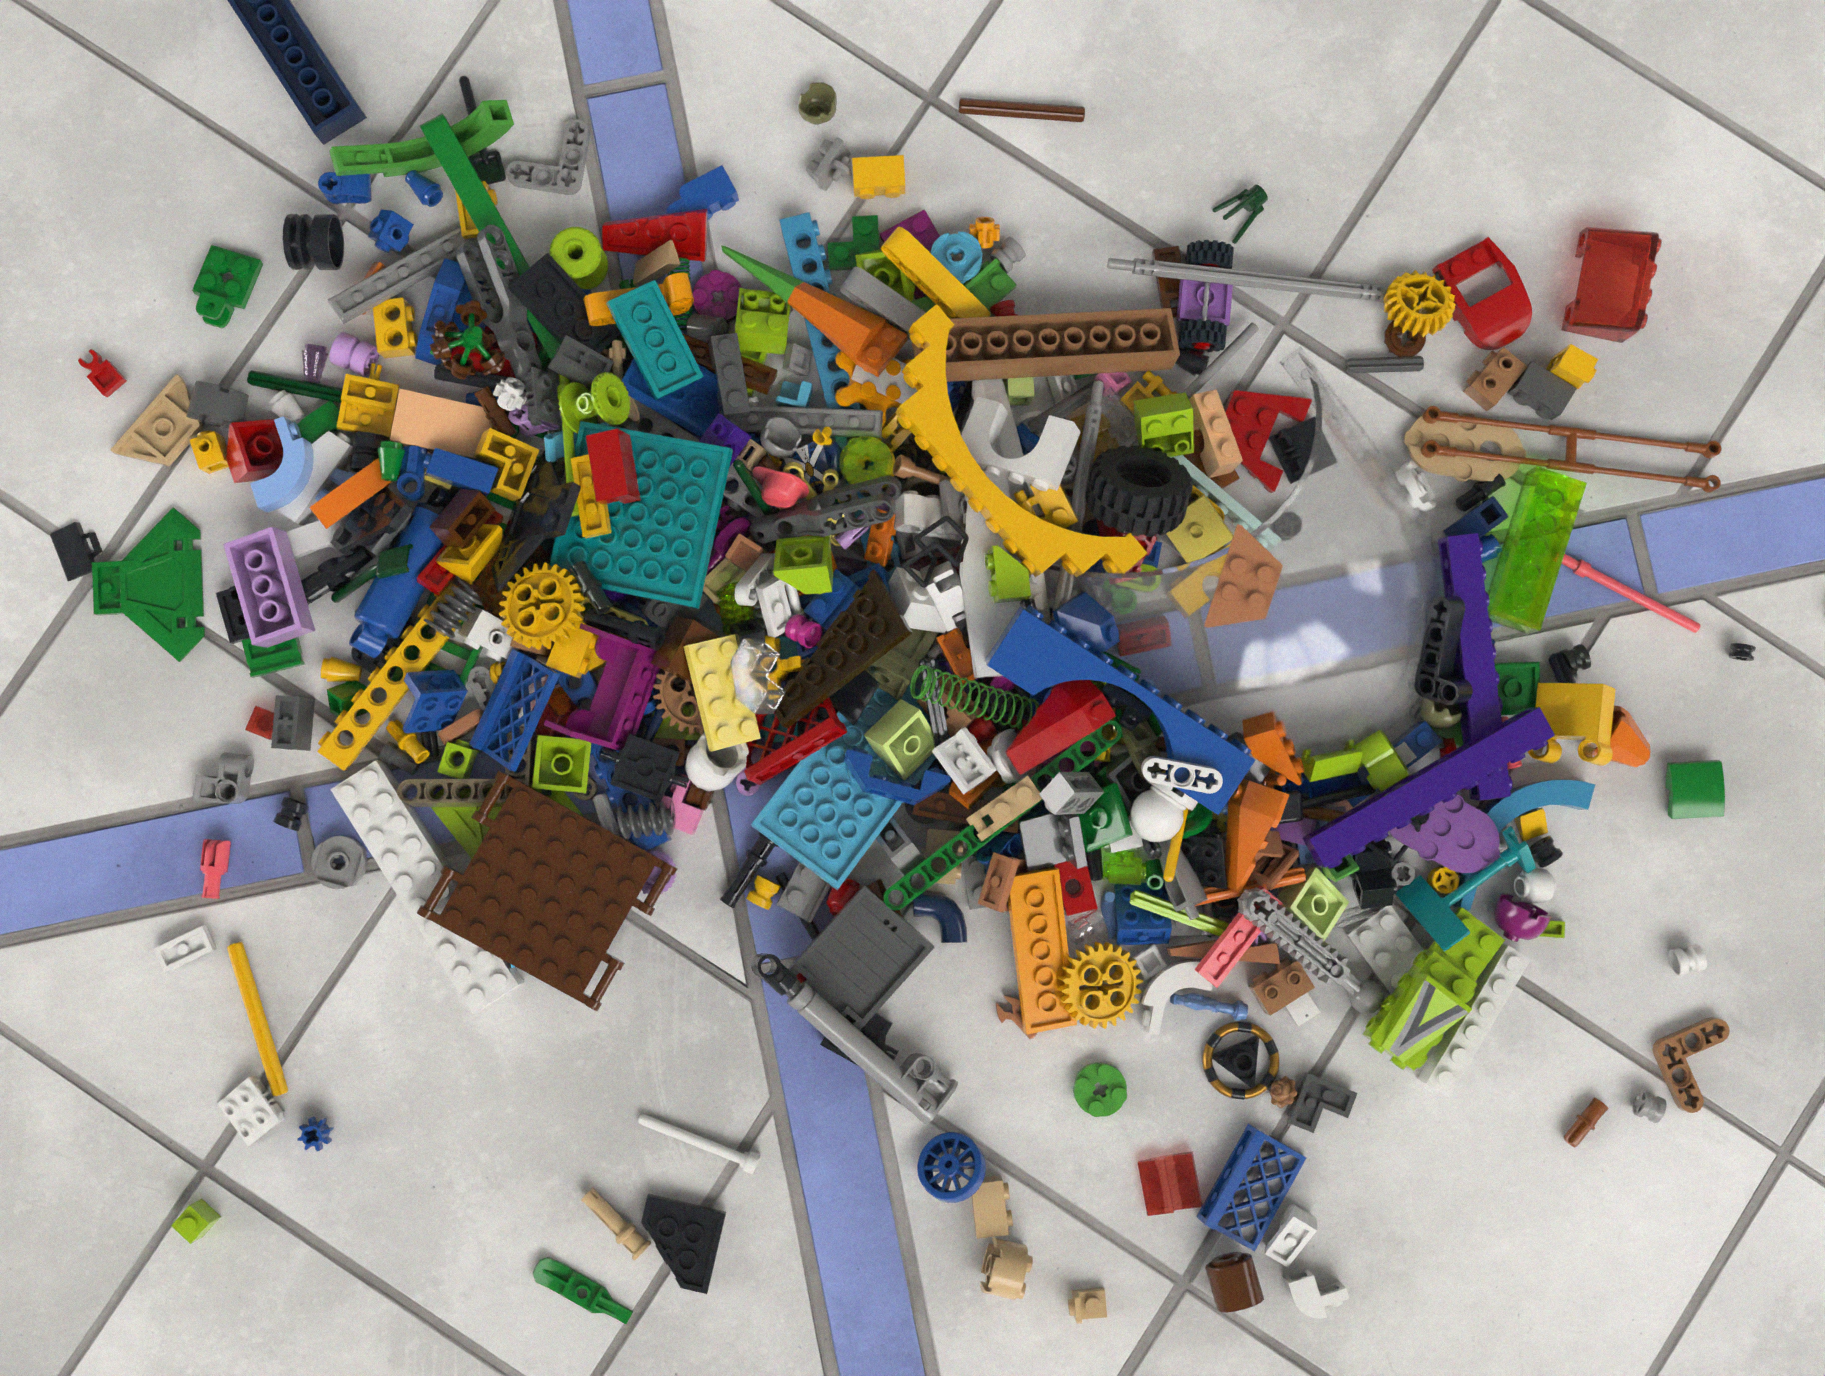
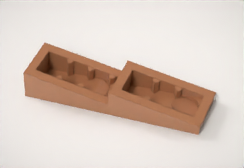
M1218 939L1166 947L1167 954L1171 956L1204 958ZM1272 941L1258 943L1255 946L1251 944L1239 961L1280 964L1277 944Z

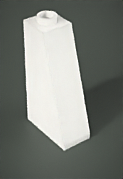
M328 431L312 443L314 456L313 470L306 487L291 503L277 510L295 523L304 526L313 514L309 507L317 502L315 497L323 488L328 491L331 489L334 482L330 480V476L336 468L344 470L351 461V455L356 453V450L351 446L353 441L341 432L336 436Z

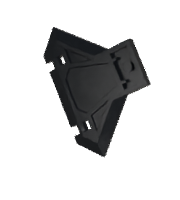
M545 450L533 465L522 497L514 503L502 537V543L498 549V559L493 563L491 571L498 591L502 590L543 540L565 535L581 486L574 482L561 484L553 462L546 460Z

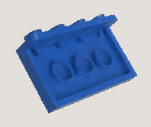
M635 359L631 362L622 379L629 393L628 396L699 437L703 436L718 413H720L717 400L718 385L716 374L699 364L698 366L704 376L703 378L656 401Z

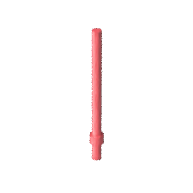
M1560 552L1556 558L1557 562L1571 568L1574 574L1582 578L1586 576L1694 633L1700 628V624L1595 570L1591 567L1590 563L1582 559L1578 561L1563 552Z

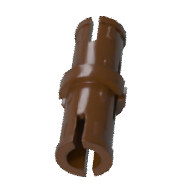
M489 386L474 394L487 414L485 417L488 421L491 420L498 432L508 436H512L517 432L505 413L506 410L498 405L497 399Z

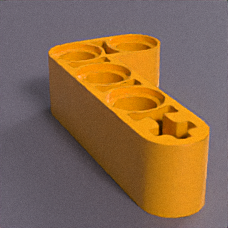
M687 273L669 275L665 278L663 284H657L673 316L689 311L694 298ZM638 287L586 295L583 299L589 325L616 324L606 303Z

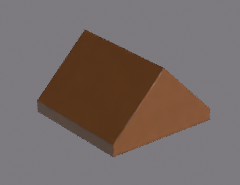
M675 616L666 633L663 646L657 650L651 664L692 683L683 646L721 637L695 620Z

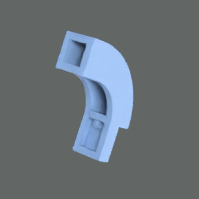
M284 416L274 419L283 446L281 465L269 477L250 483L258 508L267 513L284 507L296 499L306 487L313 470L314 456L311 443L303 437L300 438L301 432L298 425Z

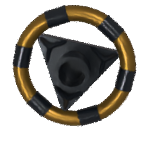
M1241 1021L1228 1023L1213 1032L1206 1042L1202 1057L1203 1070L1208 1082L1222 1095L1241 1100L1254 1098L1269 1089L1276 1079L1279 1070L1278 1049L1272 1037L1258 1025ZM1244 1032L1256 1035L1213 1054L1221 1039L1229 1033ZM1260 1038L1269 1054L1270 1064L1268 1072L1260 1083L1255 1086ZM1212 1059L1251 1088H1230L1218 1079L1212 1065Z

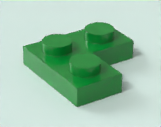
M878 215L852 216L853 241L828 243L830 271L852 270L853 267H857L855 255L879 250Z

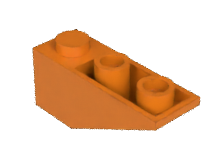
M1274 711L1242 720L1244 740L1248 748L1252 750V756L1295 784L1301 785V773L1304 772L1303 762L1300 757H1295L1296 751L1293 741L1286 738L1285 725L1282 720H1277Z

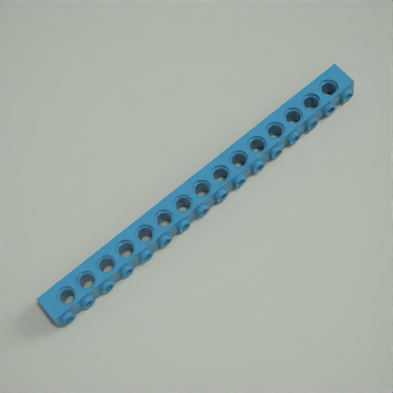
M810 212L780 219V226L793 277L830 294L828 285L833 284L830 270H824L822 261L826 260L823 244L818 245L816 236L820 235L817 220H811ZM801 240H808L811 243L807 248L797 246ZM808 264H813L817 267L812 273H807L803 270ZM804 318L827 408L860 410V408L864 407L863 404L853 403L848 407H842L836 402L835 390L840 386L846 387L850 381L849 375L844 369L841 368V370L833 372L828 368L832 362H836L835 357L841 350L835 344L831 347L824 346L822 342L827 337ZM834 436L846 457L847 452L853 447L847 443L850 437ZM860 437L862 441L868 440V438ZM866 461L868 468L864 472L871 471L874 473L876 471L874 461L871 463ZM860 491L857 492V495L860 499L866 498V496H863L860 493ZM861 510L854 512L855 519L863 513ZM871 528L860 536L864 554ZM894 542L892 547L891 561L894 563V568L887 572L890 577H892L896 567L903 568L898 558L902 557L898 542ZM866 560L868 567L876 564Z

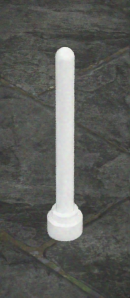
M645 1114L640 1115L638 1118L639 1124L739 1163V1167L744 1168V1172L753 1175L761 1157L759 1153L754 1151L741 1153Z

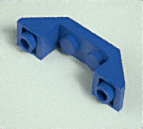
M445 258L438 272L419 332L415 359L434 365H442L441 358L435 360L434 356L430 354L429 344L434 343L431 335L434 334L435 336L436 329L434 325L437 321L440 320L444 323L453 321L461 291L464 292L466 281L458 262Z
M853 747L852 750L847 749L844 756L846 765L863 792L911 805H916L942 790L951 780L950 776L945 775V771L930 768V770L923 772L919 789H915V785L901 781L899 784L888 782L889 779L885 776L873 775V777H869L873 756L869 755L865 749Z

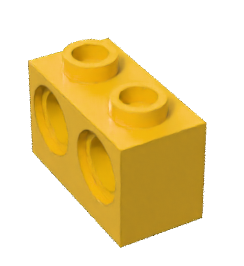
M404 298L388 299L373 308L377 352L384 359L415 355V346L418 344L416 331H413L412 321H415L414 307L410 306ZM400 311L397 319L390 320L393 312ZM397 336H403V340L399 345H393V340Z

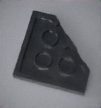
M386 486L351 511L348 521L343 527H339L335 531L330 543L339 552L348 556L354 552V547L358 545L366 547L379 540V534L383 532L391 534L397 531L413 509Z
M648 1194L641 1220L643 1227L655 1242V1247L666 1265L668 1264L680 1288L707 1294L726 1211Z

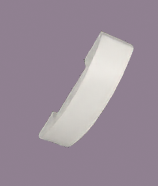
M345 515L327 529L320 521H316L288 531L287 535L294 559L328 546L333 548L334 546L330 543L333 535L339 527H343L348 521V515Z

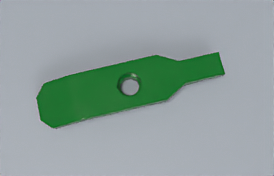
M546 1257L539 1260L533 1271L536 1283L553 1290L591 1313H605L624 1324H627L633 1313L630 1309L614 1301L607 1288L555 1259ZM578 1289H586L587 1296L584 1298L580 1297Z

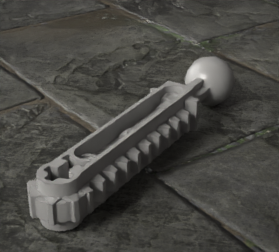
M1257 887L1244 890V893L1237 901H1239L1238 911L1244 915L1245 919L1252 921L1254 926L1260 927L1259 930L1267 934L1268 938L1275 940L1277 945L1290 953L1289 955L1297 959L1299 963L1305 965L1304 967L1317 976L1319 980L1328 985L1335 982L1349 992L1350 1002L1356 1011L1369 1014L1375 1013L1381 1007L1384 1001L1381 988L1373 981H1359L1349 973L1351 970L1346 967L1347 957L1339 954V951L1323 942L1322 938L1315 936V932L1309 930L1308 926L1293 917L1292 913L1285 911V907L1279 905L1276 900L1270 898V895L1263 892V890ZM1254 903L1260 906L1258 910L1255 909Z

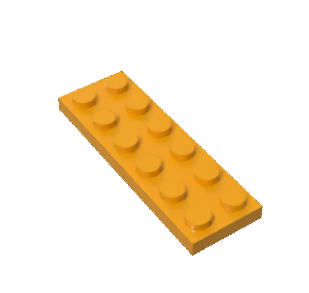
M1053 867L1015 874L1008 897L1023 1032L1028 1035L1077 1025V1021L1071 1017L1072 1012L1069 1013L1064 1009L1068 1003L1060 1001V998L1065 993L1058 990V987L1065 985V982L1060 980L1059 976H1066L1067 974L1062 969V966L1070 967L1059 869Z

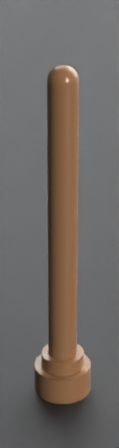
M899 455L896 458L893 466V475L901 478L914 476L937 485L944 480L950 482L951 479L915 466V462H912L911 458Z

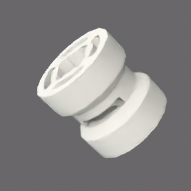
M1698 944L1690 945L1685 950L1677 948L1669 951L1670 966L1678 976L1687 974L1689 970L1695 972L1703 971L1707 967L1705 953Z

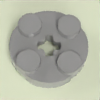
M331 837L321 842L314 850L311 859L312 870L315 871L316 876L319 878L318 881L328 888L344 889L354 886L366 872L367 851L364 846L351 837ZM342 855L346 864L338 870L336 869L337 864L333 863V860Z

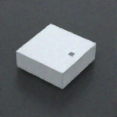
M1155 944L1149 945L1131 957L1137 961L1135 965L1141 969L1140 973L1145 980L1168 967Z
M1308 992L1285 1006L1296 1026H1300L1321 1013Z

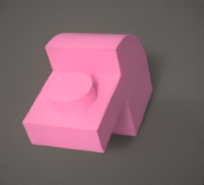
M691 780L687 783L686 789L672 784L670 792L674 793L673 796L663 795L661 801L664 802L666 809L670 807L671 800L673 801L676 816L675 829L694 835L704 810L685 803L693 783Z

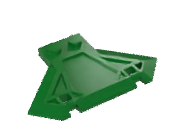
M173 507L122 561L92 562L94 615L124 614L178 662H181L205 637V627H196V617H204L202 550H193V540H201V530ZM177 541H182V550H177ZM181 618H185V628H180Z

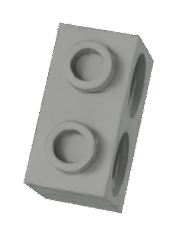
M1059 772L1039 795L1044 800L1045 807L1054 815L1084 814L1104 791L1089 772Z

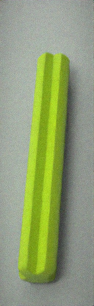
M1134 890L1130 895L1129 903L1131 905L1217 936H1221L1229 925L1225 921L1198 912L1200 917L1190 921L1185 909L1176 912L1170 901L1139 890Z

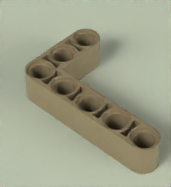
M519 727L520 735H522L525 728ZM512 731L507 735V742L512 741ZM533 736L521 761L526 762L525 769L517 773L505 767V774L531 788L535 766V739ZM513 748L508 750L509 761L514 753ZM407 779L399 784L397 795L400 800L411 807H481L487 797V791L492 788L496 779ZM506 784L493 807H502L513 787ZM417 787V795L412 799H407L409 789ZM444 787V795L439 799H434V791L437 788ZM470 787V796L466 799H461L460 792L462 789Z

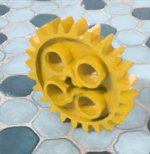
M544 563L542 568L534 564L532 572L525 567L524 576L521 577L515 574L517 580L515 584L512 582L507 583L511 590L510 592L502 591L507 600L499 602V605L505 608L499 615L505 619L501 625L508 629L506 633L512 638L514 637V641L519 644L522 643L527 648L532 646L540 650L543 644L547 649H551V641L561 645V636L569 639L570 636L567 631L569 629L577 631V627L573 623L583 620L577 614L585 610V607L579 604V602L585 600V597L579 593L582 587L577 583V579L570 575L571 573L568 570L562 569L557 564L551 567L548 563ZM556 587V591L550 595L551 590ZM531 593L530 598L525 601L526 596ZM560 611L559 616L553 620L554 615ZM534 618L533 623L528 626V622Z
M1095 941L1094 949L1092 946L1085 944L1084 953L1076 949L1077 958L1068 957L1071 963L1070 967L1062 966V969L1067 972L1066 976H1059V979L1065 982V985L1058 987L1059 991L1065 993L1060 998V1001L1068 1003L1064 1009L1069 1013L1072 1012L1071 1017L1073 1019L1079 1020V1023L1084 1026L1089 1023V1026L1096 1029L1098 1024L1106 1029L1107 1022L1116 1026L1117 1017L1125 1021L1124 1012L1133 1013L1130 1007L1131 1003H1139L1134 996L1135 994L1142 993L1140 989L1136 988V985L1143 982L1142 979L1136 977L1141 972V969L1133 967L1137 961L1129 958L1130 952L1122 951V947L1116 944L1112 946L1111 943L1106 941L1103 946L1102 943ZM1115 965V972L1109 976L1110 968ZM1091 968L1090 976L1084 979L1085 971ZM1122 981L1120 985H1114V983ZM1081 985H1087V987L1079 989ZM1117 991L1116 999L1110 1001L1112 993ZM1092 994V1001L1086 1005V998Z

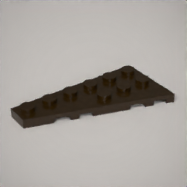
M874 569L867 576L869 580L861 590L858 589L852 596L854 600L846 611L840 612L817 643L818 648L811 658L807 657L802 663L803 668L796 678L790 679L771 706L783 727L788 729L913 633L880 575Z

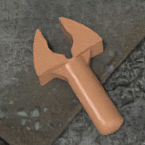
M1004 995V998L1011 1003L1013 1012L1010 1013L1009 1011L1002 1010L1001 1006L996 1002L999 1020L1001 1023L1006 1019L1012 1020L1023 1032L1022 1015L1019 1013L1020 1000ZM1037 1033L1025 1035L1029 1039H1033Z

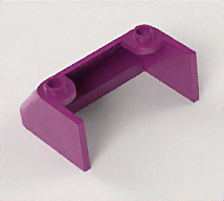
M581 623L580 629L599 635L595 645V652L600 659L607 661L589 711L576 709L570 714L566 726L545 720L544 725L568 736L620 751L624 747L629 733L636 735L653 690V685L657 679L656 675L660 671V668L651 664L657 651Z

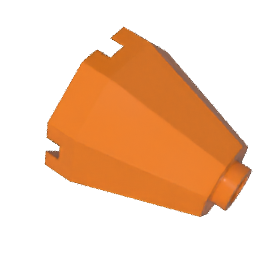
M1614 706L1610 746L1613 751L1611 761L1636 768L1644 765L1650 758V744L1630 713L1621 706ZM1598 747L1593 750V756L1597 755Z

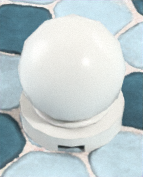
M704 732L698 739L697 744L690 749L687 755L685 769L688 778L696 787L706 791L721 790L729 785L734 777L746 767L749 750L746 743L709 752Z
M1147 780L1153 786H1151V790L1141 793L1134 800L1130 810L1131 825L1142 839L1151 842H1163L1171 839L1180 830L1184 821L1183 810L1188 808L1193 811L1198 802L1179 789L1173 792L1171 791L1172 786L1152 783Z

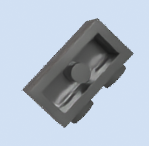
M1530 362L1526 365L1528 367L1512 385L1508 394L1513 396V399L1518 404L1528 405L1536 410L1535 413L1539 417L1553 420L1562 414L1577 388L1535 362Z

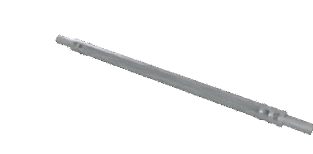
M1109 258L1107 262L1108 269L1132 271V274L1378 302H1382L1387 293V289L1384 286L1140 258H1134V260Z
M1101 381L1093 382L1090 405H1087L1078 467L1071 506L1078 518V522L1068 526L1067 530L1078 533L1082 532L1086 508V491L1101 420L1102 407L1100 404L1104 383ZM1062 564L1060 565L1053 611L1071 598L1074 575L1067 573Z

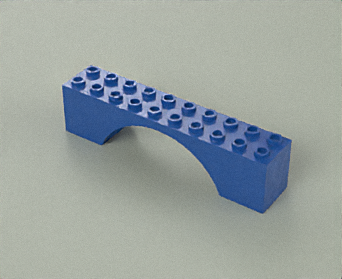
M1020 605L986 657V665L1033 696L1052 685L1073 680L1102 681L1114 684L1136 695L1152 709L1160 725L1165 740L1167 758L1210 766L1221 774L1223 783L1221 788L1215 793H1203L1175 787L1219 815L1255 762V759L1249 755L1252 750L1235 738L1228 741L1229 735L1212 723L1208 727L1205 726L1206 720L1189 708L1186 712L1182 711L1183 705L1166 693L1162 698L1158 695L1160 690L1146 680L1142 679L1139 683L1135 680L1137 675L1120 664L1116 668L1112 665L1114 661L1097 649L1093 653L1089 650L1090 645L1074 634L1072 638L1065 635L1067 630L1054 620H1051L1050 623L1042 620L1044 617L1043 613L1028 605L1025 609ZM1171 764L1167 765L1168 770H1166L1165 773L1167 775V780H1169L1168 772L1169 768L1171 767ZM1185 767L1178 768L1174 773L1175 780L1178 782L1186 781L1189 778V770ZM1195 769V780L1192 785H1196V779L1204 781L1206 787H1209L1210 783L1216 782L1212 773H1209L1208 777H1201L1197 775L1199 770Z

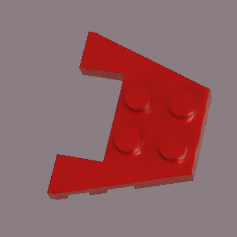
M1234 390L1229 396L1224 411L1243 459L1241 464L1254 479L1257 478L1264 485L1268 492L1273 493L1276 491L1284 470L1260 460V457L1278 413L1301 423L1306 417L1312 400L1309 398Z

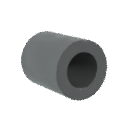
M694 313L687 322L688 336L708 342L711 336L724 335L729 332L728 325L722 317Z

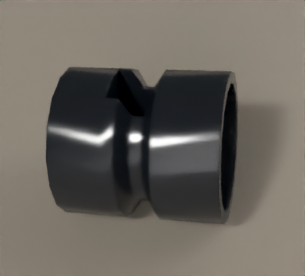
M355 432L352 448L356 450V453L351 455L350 470L359 472L378 459V448L381 447V442L388 441L389 438L377 433Z

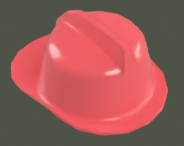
M756 466L752 470L753 476L762 485V499L768 505L789 509L795 505L798 499L807 497L809 493L806 483L795 475L762 466Z

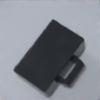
M73 522L50 534L67 581L92 572V562H95L94 557L103 552L95 532L84 534L81 524ZM87 538H89L91 541L92 547L94 549L93 553L90 550Z

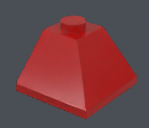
M274 419L230 423L226 460L234 483L258 481L272 475L279 468L283 459L282 442Z

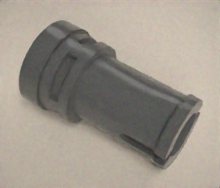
M390 741L383 747L378 758L390 765H396L411 775H414L420 766L409 754L401 751L399 747Z

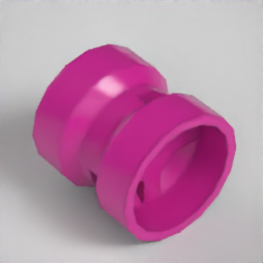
M801 614L793 615L785 627L786 636L793 641L799 642L806 648L815 647L822 637V627L814 621H809Z

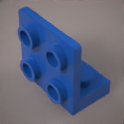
M454 670L407 672L404 682L412 692L415 700L402 729L405 733L438 731L454 723L468 692Z
M1165 882L1158 890L1150 889L1147 883L1114 884L1117 916L1116 945L1169 944L1172 931L1171 919L1129 903L1130 895L1134 890H1139L1168 901Z

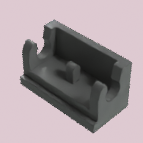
M566 335L556 349V354L550 361L548 368L573 382L584 385L591 391L594 378L600 373L609 372L613 361Z
M276 695L271 748L311 750L315 699Z

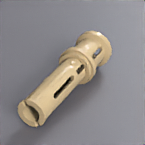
M594 1187L581 1199L616 1236V1242L622 1244L632 1254L634 1261L650 1246L651 1242L649 1240L646 1241L635 1230L636 1226L631 1223L628 1224Z

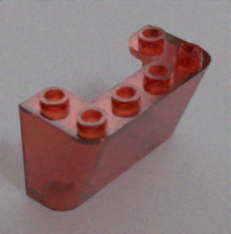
M1586 227L1579 233L1575 257L1581 258L1583 256L1576 298L1565 308L1561 331L1622 343L1645 327L1648 320V314L1645 313L1646 306L1652 297L1651 279H1653L1657 270L1655 257L1662 243L1657 232Z

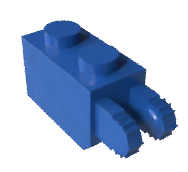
M723 165L682 185L679 191L681 199L670 204L666 210L667 214L708 209L707 220H709L714 213L720 210L726 211L731 209L739 201V198Z

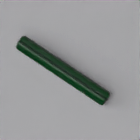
M253 370L249 371L247 383L252 386L277 391L285 390L287 393L341 403L343 388Z

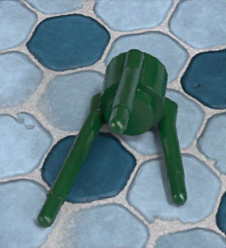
M1255 184L1249 190L1244 189L1240 194L1213 208V212H1218L1240 200L1241 203L1228 211L1223 216V220H1227L1242 208L1248 212L1253 211L1232 240L1233 244H1236L1257 215L1264 210L1262 205L1268 201L1266 192L1259 185Z

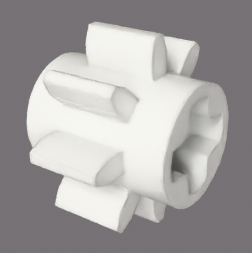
M512 377L507 378L506 381L501 379L493 392V395L498 396V405L508 411H513L516 407L521 409L527 400L526 392H524V383Z

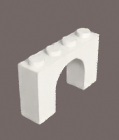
M977 396L961 436L975 461L984 470V473L996 478L999 475L1006 476L1010 481L1017 484H1023V482L1031 483L1034 488L1041 491H1047L1048 489L1057 491L1080 435V430L1073 421L1049 415L1040 440L1030 453L1016 459L1004 458L998 455L997 441L1008 412L1001 402Z

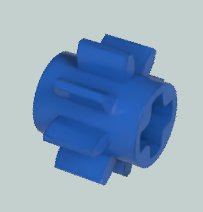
M311 1117L308 1119L309 1125L303 1124L299 1126L302 1134L297 1140L303 1141L305 1150L315 1146V1150L320 1151L323 1149L322 1142L324 1144L332 1142L329 1134L334 1127H329L326 1124L327 1118L317 1122L315 1117ZM314 1129L317 1130L316 1135L319 1137V1138H317V1139L314 1138L315 1132L312 1131V1130H314Z

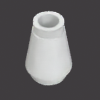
M285 390L277 393L268 403L272 407L271 411L280 417H286L296 424L306 417L291 393L288 394Z

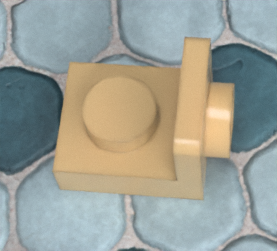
M1104 1287L1072 1290L1073 1299H1068L1069 1315L1074 1316L1076 1324H1081L1082 1319L1107 1317Z

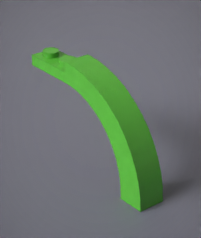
M507 100L482 101L470 115L452 125L451 128L469 157L500 139L510 130L514 122ZM425 136L395 143L332 146L329 151L336 176L383 173L384 177L407 175L412 170L423 172L442 167Z

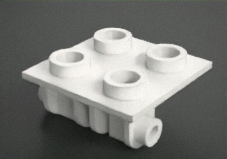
M255 1076L248 1077L217 1103L248 1147L273 1126L285 1119L283 1116L284 1111L280 1109L277 1103L270 1105L275 1100L274 1097L267 1101L266 1097L270 1092L262 1094L267 1089L262 1084L261 1079H256Z

